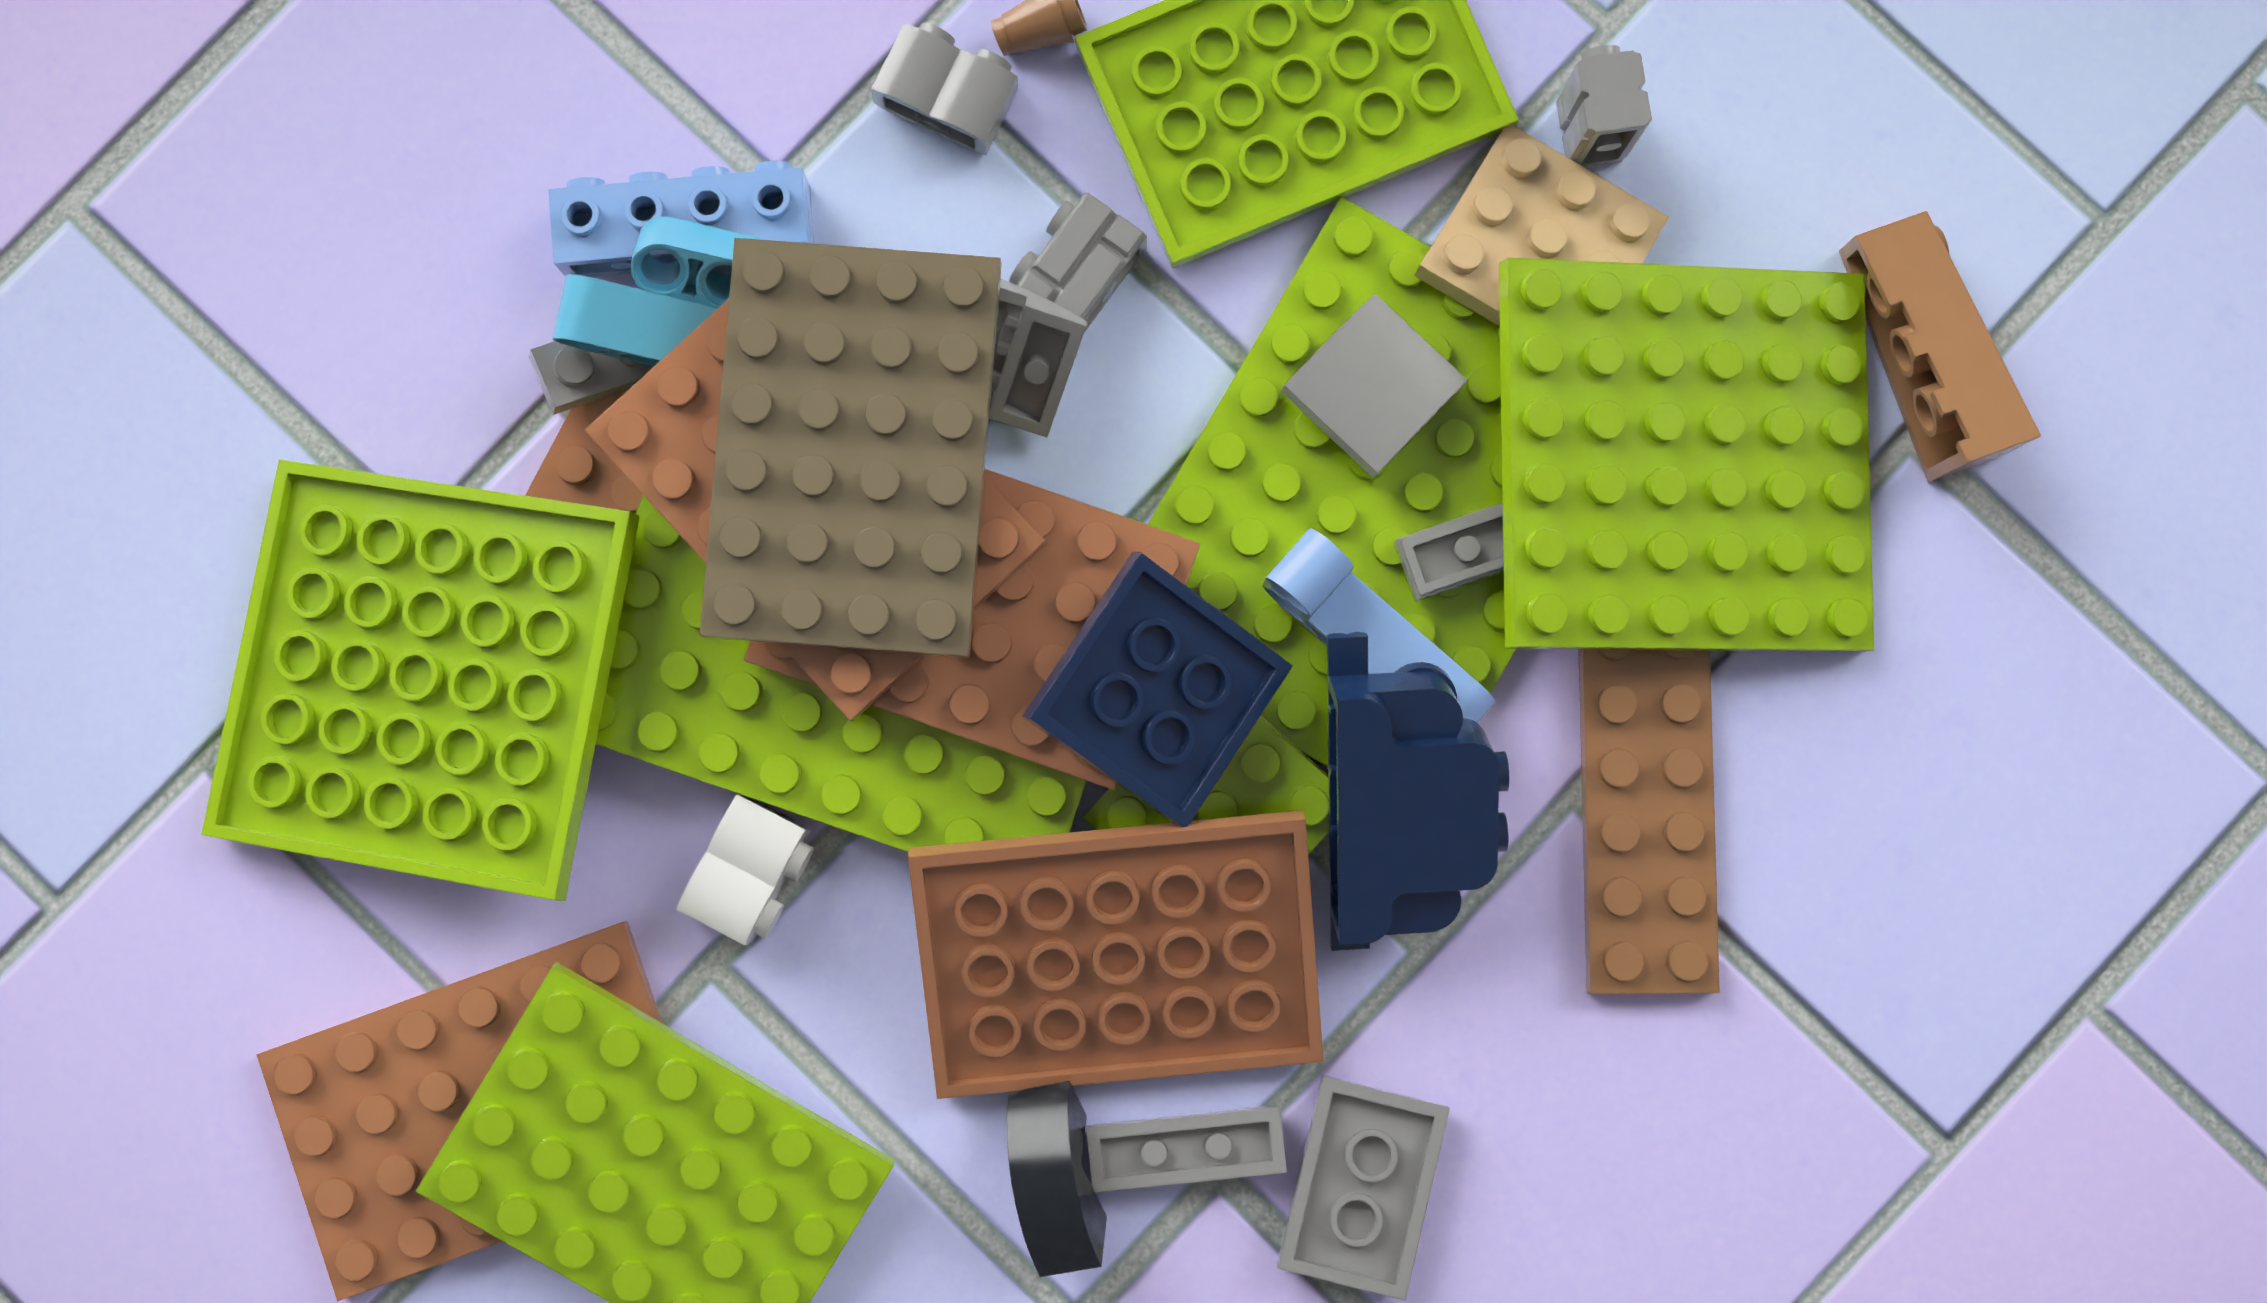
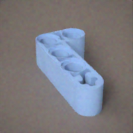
M1309 528L1267 575L1262 585L1264 590L1326 646L1327 635L1332 633H1367L1368 674L1394 673L1399 668L1415 662H1426L1440 667L1448 674L1456 689L1457 701L1462 709L1463 718L1471 719L1478 723L1495 704L1493 696L1351 572L1354 568L1353 563L1335 544L1318 531Z

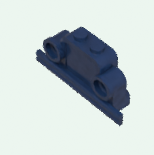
M1367 633L1327 635L1330 947L1332 951L1370 949V943L1378 941L1384 935L1429 933L1447 927L1455 920L1460 911V891L1479 889L1493 879L1498 867V852H1506L1508 850L1507 818L1504 812H1498L1499 792L1508 791L1509 764L1505 751L1494 752L1483 728L1477 722L1463 718L1462 709L1457 701L1456 689L1450 677L1443 669L1431 663L1415 662L1399 668L1394 673L1368 674Z

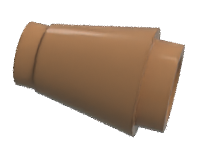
M1024 0L1002 14L1001 17L991 20L992 30L1003 56L1014 52L1021 53L1075 42V35L1088 30L1078 0Z

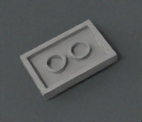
M1322 1075L1277 1261L1278 1269L1405 1301L1450 1107Z

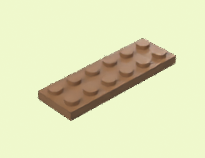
M1578 649L1586 993H1720L1710 651Z

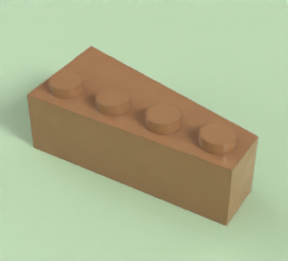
M1927 211L1858 234L1839 250L1847 273L1864 274L1866 324L1928 483L1997 459L2041 437L1949 255V246L1943 231L1934 225Z

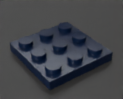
M1132 552L1022 717L1169 822L1181 827H1188L1293 665L1143 553Z

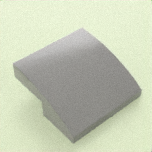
M1000 279L989 419L1047 438L1084 335L1087 321L1062 306L1003 279Z
M1374 294L1284 385L1281 392L1374 479L1459 392L1468 380L1380 297Z

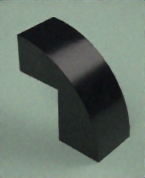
M1070 1081L1012 1091L1008 1095L1007 1149L1012 1190L1023 1237L1039 1277L1102 1267L1107 1215L1081 1165L1087 1115Z

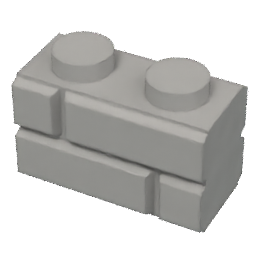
M1602 45L1588 49L1581 54L1582 60L1576 64L1556 101L1560 129L1566 130L1562 137L1564 155L1583 167L1622 162L1629 155L1652 121L1648 92L1641 90L1646 83L1641 54L1634 52V50L1620 52V47L1617 45Z
M1085 192L1075 206L1066 201L1057 210L1046 229V232L1052 238L1038 256L1029 251L1020 260L1011 274L1009 282L1034 292L1086 320V332L1147 249V235L1124 217L1114 213L1111 208L1090 193Z

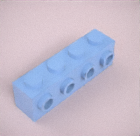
M766 161L755 165V171L730 173V170L725 167L707 166L693 170L692 177L670 179L667 178L666 174L660 172H640L631 175L629 182L605 184V181L599 178L581 177L567 181V188L548 189L553 264L564 276L572 274L593 277L631 273V261L640 230L649 220L658 217H673L766 240L814 244L810 184L802 167L793 168L792 164L786 161ZM665 250L649 252L655 260L662 263L677 261L673 254Z

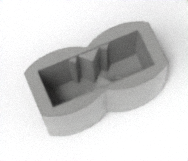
M903 23L871 88L874 104L903 120L930 129L961 147L987 155L1018 91V76L1010 71L1012 68L1011 64L998 54L985 49H979L977 54L960 50L954 46L955 39L951 34L933 24L922 23L920 28Z

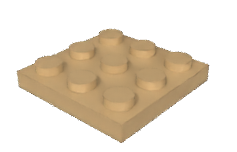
M1510 126L1503 129L1414 276L1500 326L1499 263L1510 257L1642 264L1669 216L1517 127Z

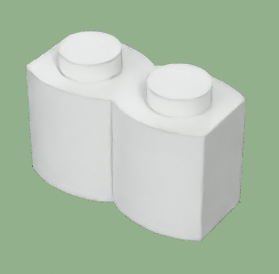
M736 794L715 831L706 853L689 880L676 910L743 945L751 944L756 935L766 939L776 925L784 908V904L776 901L783 883L787 877L796 882L812 856L814 847L806 843L811 829L750 797Z

